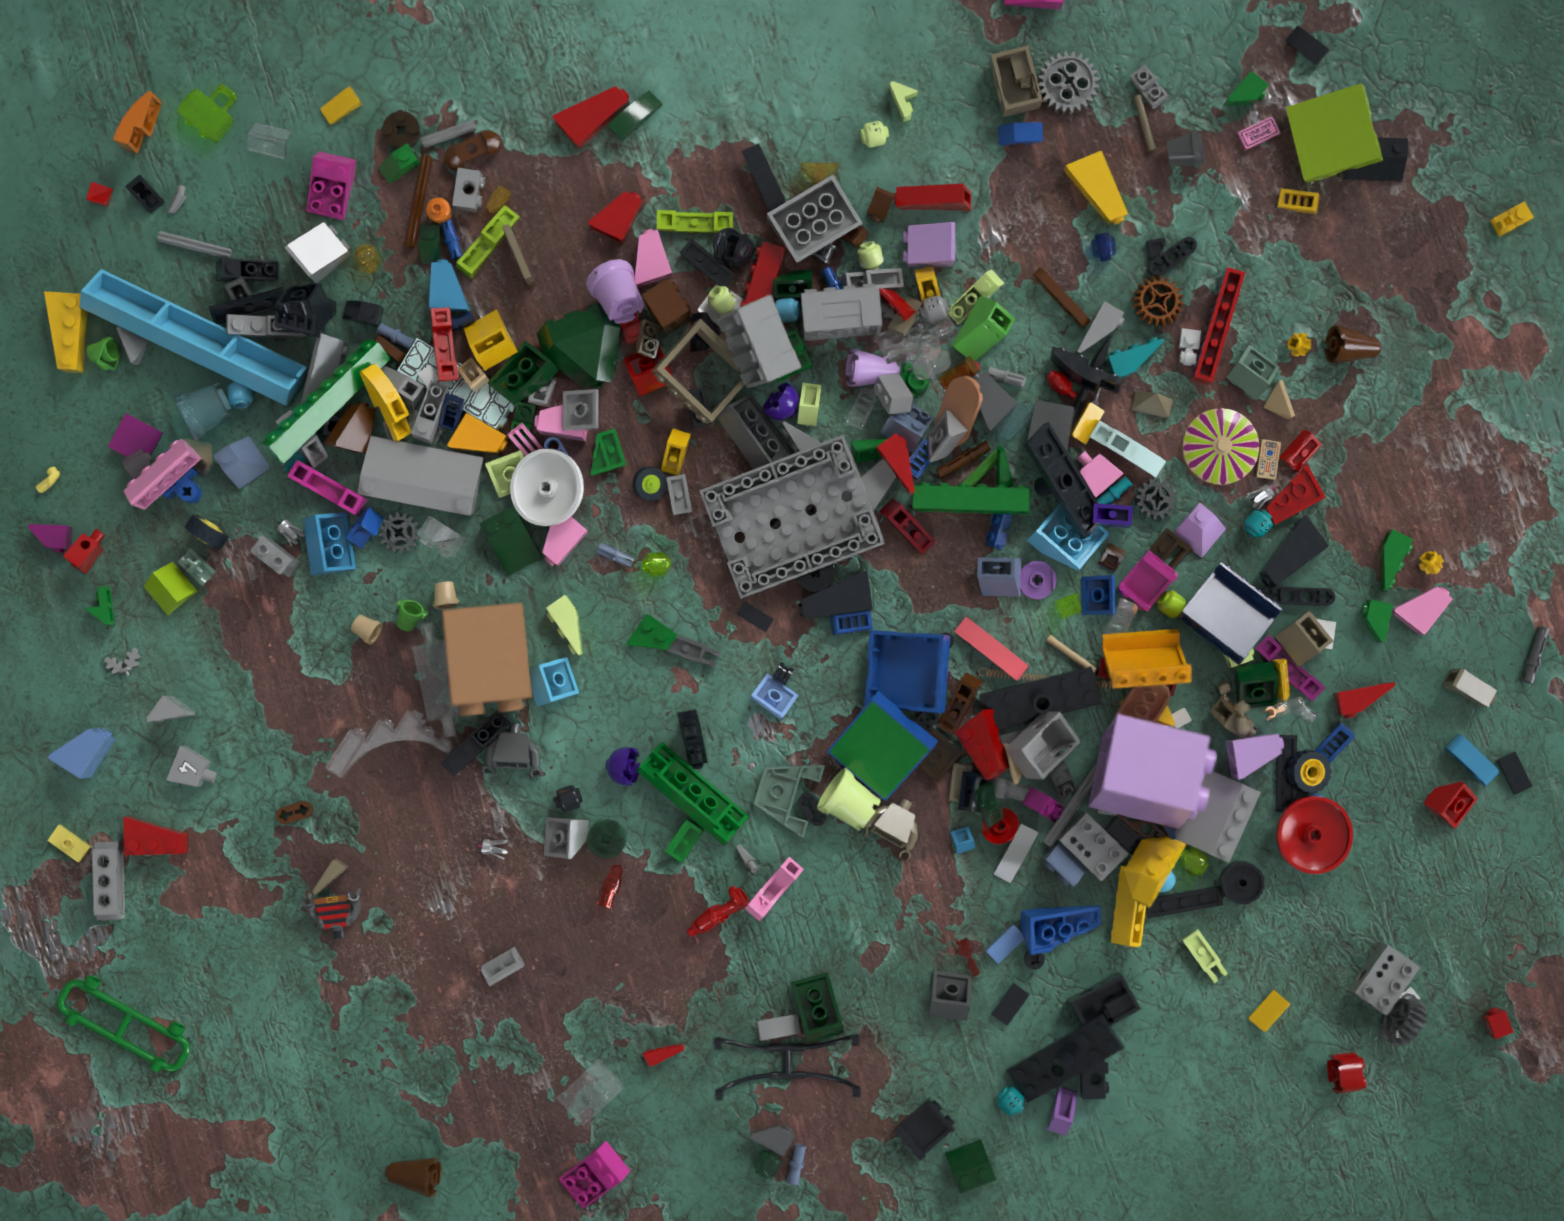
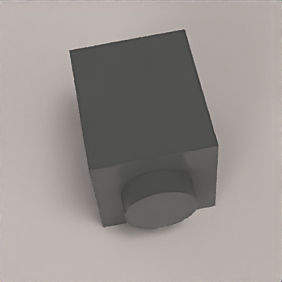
M140 448L121 460L132 479H137L141 475L142 470L147 466H151L154 460L148 452L144 453Z

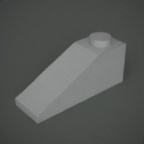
M1104 301L1075 354H1082L1111 334L1116 328L1120 329L1125 320L1122 318L1124 312Z

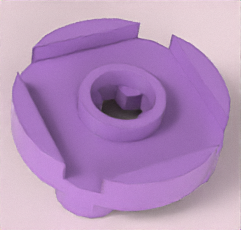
M1033 561L1022 567L1021 592L1023 595L1031 599H1043L1050 595L1056 587V574L1045 562ZM1035 575H1038L1039 578H1042V582L1039 583V586H1036L1035 583L1032 582V579L1035 578Z

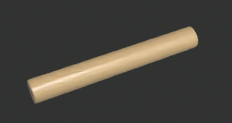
M1048 636L1046 641L1081 667L1092 666L1093 673L1096 671L1097 668L1053 636Z

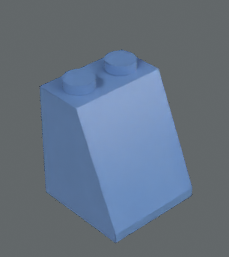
M98 727L96 729H88L51 753L48 759L80 779L92 778L116 738L111 736L113 734L111 731L103 727L102 729Z

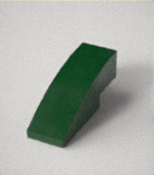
M648 91L616 116L607 125L608 129L623 142L663 104Z

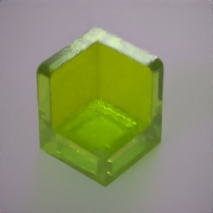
M1077 592L1054 601L1061 619L1082 611Z

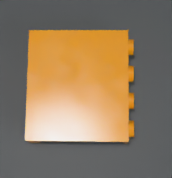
M1179 629L1102 634V653L1112 688L1191 683V664L1187 665L1181 649Z

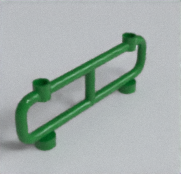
M87 975L84 982L76 979L65 984L58 996L57 1008L59 1012L67 1017L65 1019L66 1023L72 1026H76L79 1023L150 1062L149 1068L155 1072H160L161 1069L175 1072L183 1066L190 1052V1044L182 1036L185 1030L182 1024L172 1021L168 1028L98 990L101 981L94 976ZM77 987L125 1013L115 1034L81 1016L79 1012L70 1010L65 1006V1000L72 988ZM132 1018L181 1044L182 1052L174 1064H168L163 1058L154 1056L121 1038Z

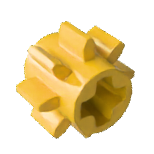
M1293 333V336L1288 339L1287 349L1292 351L1291 355L1305 356L1311 349L1312 340L1308 339L1305 333Z
M1436 551L1425 552L1419 558L1421 563L1418 565L1421 571H1425L1426 575L1437 574L1443 568L1441 563L1444 560Z

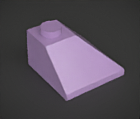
M1198 503L1173 533L1202 558L1226 528L1210 510L1201 503Z

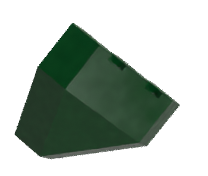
M600 303L589 305L590 309L581 312L578 309L564 314L565 318L557 321L553 319L548 320L536 333L543 355L550 359L556 367L584 390H589L590 387L601 388L605 382L612 383L620 325L615 323L614 319L611 321Z

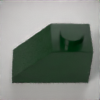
M793 270L773 279L774 298H799L801 293H805V290L813 289L812 270Z

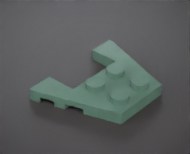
M825 766L764 767L754 805L798 836L804 838L809 821L790 816V811L800 778L803 777L820 782Z

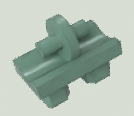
M192 548L177 561L202 586L216 573Z

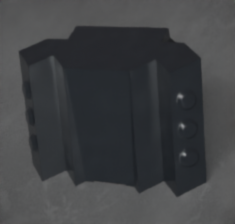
M321 283L286 287L275 303L277 309L275 326L286 331H294L298 334L302 333L307 336L311 335L320 338V330L325 331V325L332 319V311L337 312L336 301L327 297Z

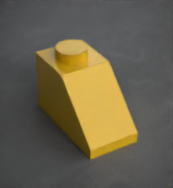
M933 265L914 270L922 302L927 298L940 295Z
M672 429L667 441L661 471L676 476L680 475L689 445L690 433Z

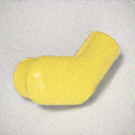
M56 467L49 468L47 470L49 476L36 486L39 493H44L60 477V472L57 471Z

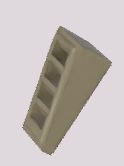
M338 859L332 860L312 890V893L318 894L323 891L349 866Z

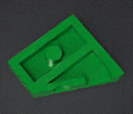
M616 429L598 433L595 441L591 476L627 466Z
M646 614L626 644L630 647L656 648L667 651L678 634L649 614Z

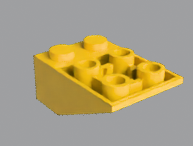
M497 309L464 327L469 346L484 371L518 352Z

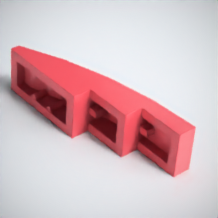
M967 617L954 631L1016 681L1020 679L1029 667L1019 657Z

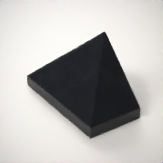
M707 312L691 314V326L695 321L701 319L718 336L720 335ZM697 333L691 338L690 352L706 351L710 347Z

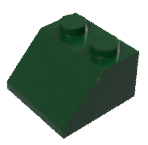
M1273 661L1235 666L1234 682L1237 703L1244 700L1245 704L1249 705V708L1277 705L1279 677Z
M981 1139L945 1152L960 1194L996 1180Z

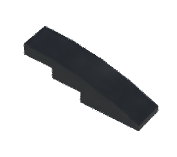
M758 143L742 150V154L768 211L770 212L786 203L760 144Z

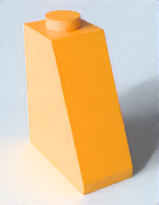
M466 413L447 446L453 450L499 454L500 451L503 452L509 442L506 435Z

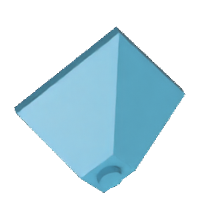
M1058 504L1027 541L1040 553L1079 571L1109 535V532L1101 525H1098L1087 538L1081 539L1060 504Z

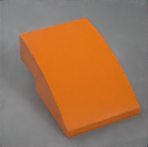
M151 91L141 96L121 120L113 140L123 149L138 153L143 136L150 138L152 136L162 101Z

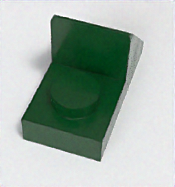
M421 225V241H419L421 264H431V262H437V260L441 259L440 225Z

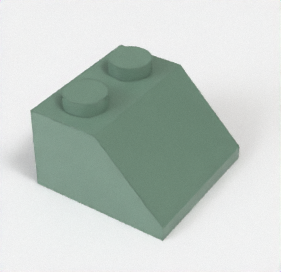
M1249 345L1231 368L1226 378L1232 384L1244 390L1248 396L1257 400L1270 385L1280 367Z

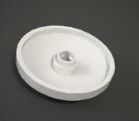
M541 449L525 456L515 468L510 484L511 499L517 512L526 521L539 526H555L568 520L578 509L584 490L582 473L576 462L567 454L553 449Z

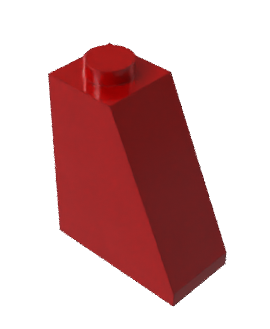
M632 191L630 193L623 192L589 220V228L624 244L643 205V201L640 199L641 196Z

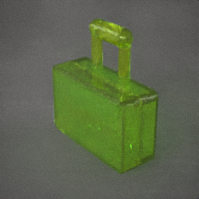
M219 84L209 98L200 90L194 89L180 103L177 112L185 119L184 121L188 126L193 125L199 130L200 136L203 138L207 137L212 142L218 143L235 122L226 111L237 99V95L224 84ZM220 91L230 98L223 108L213 102Z

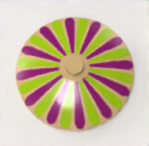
M1212 409L1200 414L1188 425L1182 439V455L1188 469L1198 479L1213 485H1227L1242 479L1252 470L1259 455V439L1254 426L1242 414L1230 409Z

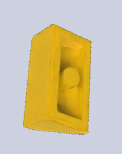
M1087 402L1070 436L1086 445L1104 410L1091 402Z
M1274 659L1272 661L1279 677L1277 698L1286 701L1290 696L1287 660Z
M1273 989L1248 1019L1265 1033L1288 1008L1290 1003Z

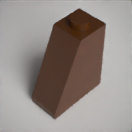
M358 401L357 404H349L326 439L325 445L354 453L366 454L376 409L369 407V404Z

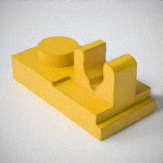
M1524 201L1491 219L1490 223L1498 237L1533 219L1534 216Z

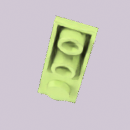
M991 269L980 277L949 308L950 312L948 314L960 325L969 316L979 296L989 299L1004 282Z
M564 595L546 607L548 610L546 615L552 623H557L559 626L557 631L561 637L568 639L570 642L568 647L572 653H577L581 656L583 653L578 611L569 598Z

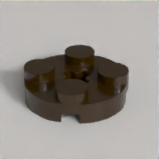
M397 110L391 113L383 122L381 128L383 137L387 144L394 149H399L407 143L412 148L420 139V124L411 113ZM398 127H406L404 135L402 133L397 134Z

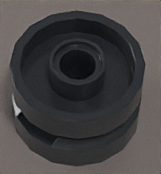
M1234 861L1227 864L1221 871L1219 886L1223 895L1232 902L1250 904L1262 895L1265 881L1261 870L1254 864L1245 861ZM1241 879L1246 881L1244 886L1239 885Z

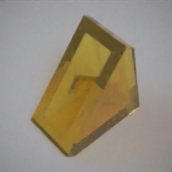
M801 163V171L816 185L839 172V163Z

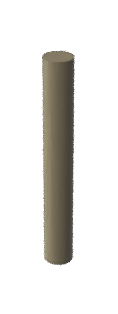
M1139 94L1133 98L1148 151H1153L1156 148L1143 101Z

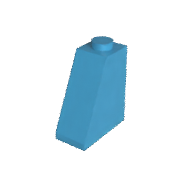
M442 259L437 260V262H431L429 308L450 307V312H469V305L452 264L448 263V260Z

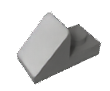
M553 377L545 386L531 394L528 403L550 407L551 396L557 378Z

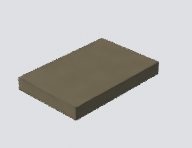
M509 224L503 226L502 229L524 280L529 286L535 284L513 230Z

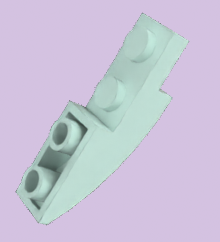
M1102 421L1098 422L1090 435V438L1154 477L1158 476L1166 463L1164 459Z

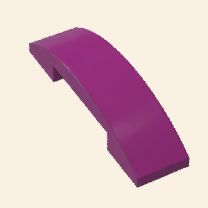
M1267 635L1255 648L1267 662H1272L1274 659H1286L1289 683L1311 702L1325 689L1313 675L1307 673L1301 666L1297 667L1288 654L1270 635Z

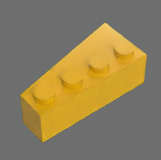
M44 291L57 369L63 372L83 373L88 311L80 308V294Z

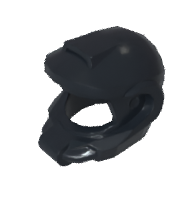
M731 227L724 228L715 233L712 241L713 253L719 261L732 268H738L750 262L753 257L754 248L752 241L746 233L741 234Z

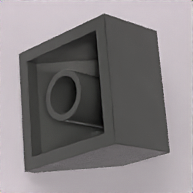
M934 971L929 1000V1016L967 1021L971 1004L972 976Z

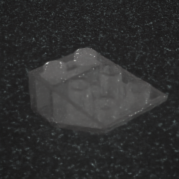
M597 1058L556 1099L584 1126L624 1089L625 1085Z

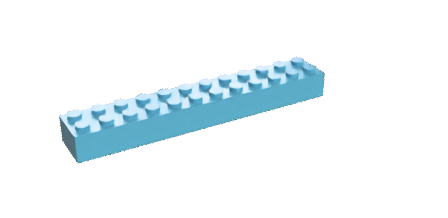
M102 269L81 290L80 308L287 406L305 382L306 366L241 335H226V328Z

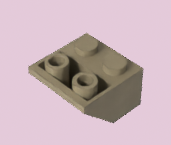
M1310 611L1301 614L1274 636L1297 667L1313 658L1333 642V639Z

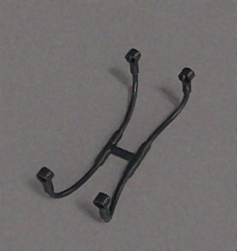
M851 1034L811 1045L770 1044L769 1046L753 1045L722 1037H714V1049H722V1043L753 1050L783 1052L784 1070L756 1074L729 1082L715 1089V1101H723V1091L732 1086L763 1078H822L845 1084L852 1088L853 1098L861 1097L860 1086L848 1080L821 1073L791 1071V1052L827 1047L851 1040V1046H859V1034Z

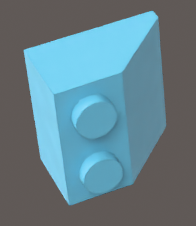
M567 657L529 669L530 686L537 707L579 693Z

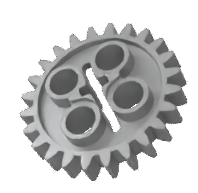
M1065 51L1063 57L1059 53H1057L1056 59L1051 56L1049 59L1050 63H1044L1046 69L1041 68L1040 73L1042 75L1038 76L1037 79L1041 81L1038 84L1039 88H1043L1040 91L1041 95H1045L1043 102L1049 100L1048 107L1050 108L1052 105H1055V112L1062 108V114L1065 113L1066 109L1069 110L1070 114H1072L1074 108L1077 112H1080L1081 106L1086 109L1088 106L1087 102L1092 103V97L1097 95V92L1094 90L1099 89V85L1095 83L1099 82L1100 78L1094 77L1098 70H1092L1094 63L1088 65L1089 58L1083 61L1082 54L1075 57L1074 51L1071 56H1068L1067 51ZM1072 66L1075 69V72L1069 73L1066 70V67ZM1057 77L1060 83L1054 84L1050 78ZM1065 81H1067V82L1072 81V84H1071V85H1070V84H1067V85H1066V84H1065ZM1077 82H1084L1086 88H1079ZM1062 93H1069L1071 95V98L1064 99L1062 97Z

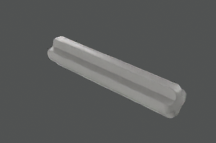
M471 120L421 138V142L424 148L474 132L476 131L474 121Z

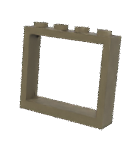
M699 319L692 324L651 372L658 382L664 383L668 387V391L673 396L679 397L682 400V405L685 408L692 410L696 414L698 420L700 419L703 423L708 424L719 415L744 384L742 379H740L710 413L664 369L694 334L697 333L741 375L739 367H736L732 358L734 357L732 350H729L727 344L707 324Z

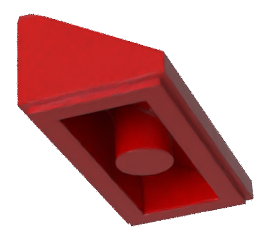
M879 288V294L883 301L904 321H907L915 314L916 311L894 290Z
M1303 430L1280 455V459L1297 473L1322 444L1312 432Z

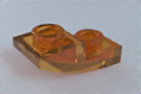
M969 356L938 377L937 380L946 392L953 379L962 376L973 378L977 373H980V370Z

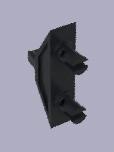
M696 709L677 712L688 764L693 769H701L703 764L708 762L698 713Z

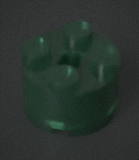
M603 819L596 822L590 828L587 835V844L590 851L596 856L605 859L617 856L622 852L627 843L625 828L621 823L613 819ZM605 833L612 837L609 844L607 841L603 842L602 840L605 837Z

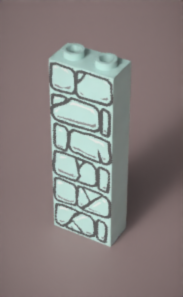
M416 338L397 371L409 376L428 389L418 373L430 365L437 374L434 348ZM457 362V368H458L459 366L462 365V364H460L459 362ZM459 372V380L437 381L449 386V394L465 399L463 411L497 431L505 427L508 421L506 417L510 411L513 412L516 408V405L509 402L488 383L474 392Z

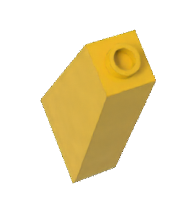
M1102 151L1065 166V173L1107 224L1114 223V225L1125 221L1124 218L1128 212Z

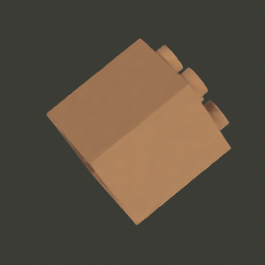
M522 603L443 610L441 620L450 707L458 706L459 716L483 714L484 703L497 702L498 712L524 709L523 699H528L532 696Z

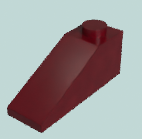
M893 498L879 511L920 554L923 555L936 542L903 505Z

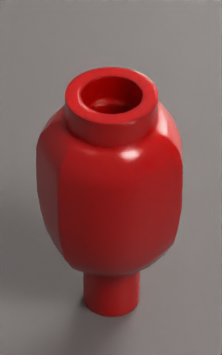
M1052 370L1046 376L1048 386L1057 394L1067 395L1071 399L1077 395L1072 390L1071 381L1062 372Z

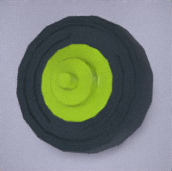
M647 466L636 472L632 486L639 498L646 501H654L664 494L667 488V480L661 470Z

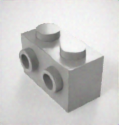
M900 374L878 376L877 383L874 385V392L879 397L882 406L885 407L888 414L910 412L913 395Z

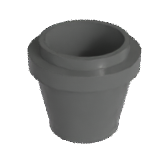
M1191 130V133L1167 140L1170 166L1195 167V169H1199L1201 164H1204L1201 133L1197 134V130Z

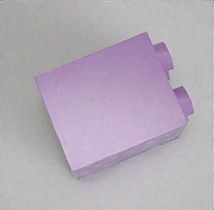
M1117 714L1102 734L1088 807L1179 829L1188 819L1195 820L1198 810L1204 811L1206 808L1209 789L1201 787V783L1205 773L1211 774L1216 758V752L1208 750L1210 737Z

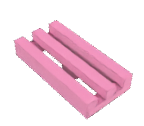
M523 422L507 434L519 450H522L524 456H527L529 453L515 438V433L531 452L536 450L521 434L520 429H523L539 450L544 449Z

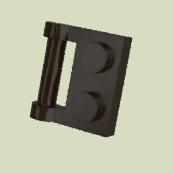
M1168 528L1162 532L1148 549L1164 562L1178 545L1181 550L1168 565L1173 570L1187 554L1193 551L1188 544Z

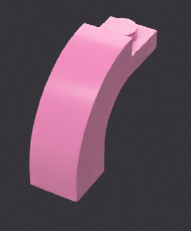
M788 857L756 893L745 909L760 921L804 869L792 858Z

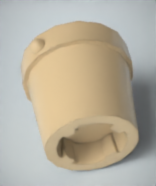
M453 582L434 584V608L445 609L459 605V599L456 597Z
M359 615L354 620L351 631L363 639L364 642L371 645L379 637L383 624L377 620Z

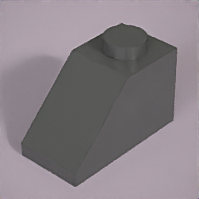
M777 1123L752 1130L750 1138L784 1157L795 1137V1133L792 1132L793 1128L783 1123V1125Z

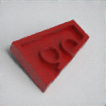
M1308 464L1299 471L1265 508L1272 516L1271 521L1274 525L1326 498Z

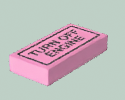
M1271 116L1238 132L1237 135L1246 151L1279 135L1280 131Z

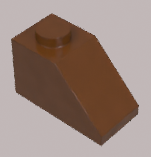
M877 187L867 211V216L870 217L869 220L878 224L880 222L884 223L893 204L895 194Z

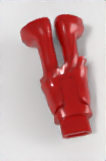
M732 885L728 889L729 901L724 905L718 904L708 908L697 917L696 921L692 922V927L687 929V933L691 937L696 936L698 933H706L716 925L725 922V919H728L730 914L745 909L750 902L744 891L740 887L736 888Z

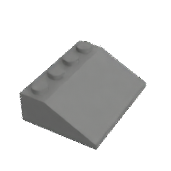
M834 175L829 176L767 213L769 223L796 263L863 224Z
M1212 771L1211 774L1205 773L1201 783V787L1209 789L1205 810H1198L1195 820L1188 819L1179 829L1175 830L1177 840L1229 863L1261 792Z

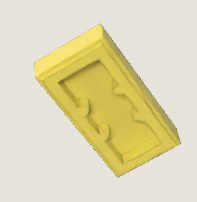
M61 824L57 826L47 840L78 863L83 860L92 847Z

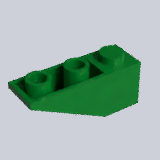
M1394 529L1387 531L1379 547L1380 591L1382 592L1392 589L1396 582V579H1394L1396 573L1400 572L1404 566L1403 559L1405 555H1409L1413 548V545H1411L1413 539Z

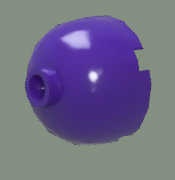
M783 382L777 387L779 391L775 394L772 392L763 405V412L774 420L792 418L798 412V393L788 382Z
M621 747L614 750L609 759L606 760L605 768L611 780L615 783L632 786L631 783L637 781L639 773L636 770L640 763L636 764V757L640 756L636 748Z

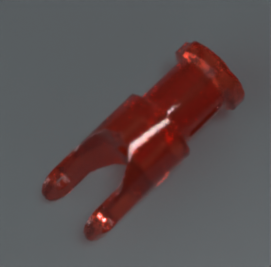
M614 865L611 868L610 874L604 881L603 893L600 901L597 902L598 905L609 909L614 908L613 902L621 887V876L623 873L621 865Z

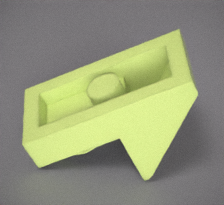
M892 81L889 83L890 92L903 122L911 119L913 109L910 102L906 101L916 97L918 91Z

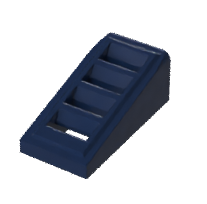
M446 393L438 426L455 432L462 421L465 399Z

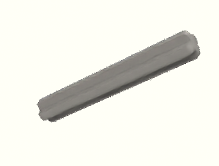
M162 231L157 236L159 242L227 259H230L232 255L231 249Z

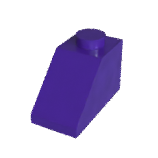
M1094 503L1092 523L1108 527L1130 528L1132 525L1133 506Z

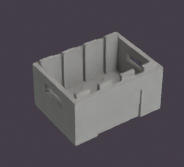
M863 284V288H855V285L843 286V290H836V287L824 288L822 292H816V289L805 290V293H801L804 341L880 334L882 317L879 286Z
M771 295L718 317L719 321L717 323L721 332L724 331L727 338L725 339L728 349L733 352L734 357L732 358L736 367H739L741 371L740 377L744 386L747 385V388L767 383L801 368Z

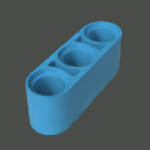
M1458 734L1445 747L1446 751L1484 786H1487L1499 773V770L1461 734Z

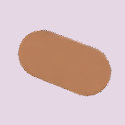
M969 376L957 377L950 382L935 420L936 425L945 411L948 410L968 430L955 447L962 445L969 438L983 401V395L980 393L978 382Z
M1164 684L1131 687L1117 709L1114 718L1119 714L1156 723L1169 703L1170 691L1168 686Z

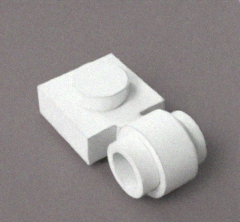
M1181 329L1179 348L1185 349V351L1180 352L1179 363L1187 366L1195 365L1197 353H1193L1192 350H1199L1200 330Z

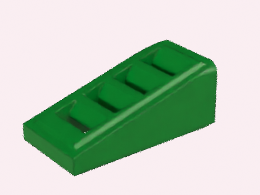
M887 439L851 441V453L855 464L881 458L882 456L874 449Z
M1000 445L997 446L996 485H1006L1008 488L1013 486L1014 482L1005 450Z

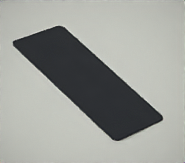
M747 602L743 603L737 613L765 632L773 622V618Z

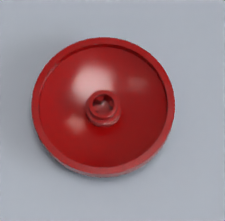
M1307 796L1292 802L1281 814L1276 827V843L1281 856L1290 866L1305 873L1322 874L1338 867L1348 856L1353 843V827L1348 814L1338 803L1325 797Z

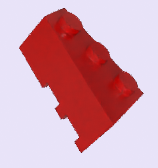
M993 709L982 710L955 731L985 780L996 779L1010 768L1004 746L999 738V729L994 721Z
M132 816L123 817L124 856L188 853V833L140 820Z

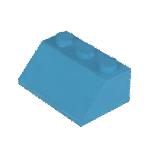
M347 513L318 514L302 519L311 575L330 574L356 569L352 542L345 537L350 530Z

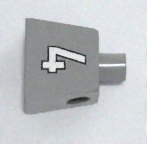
M180 746L166 780L199 787L202 786L204 780L213 784L217 773L209 770L211 764L209 759L187 746Z

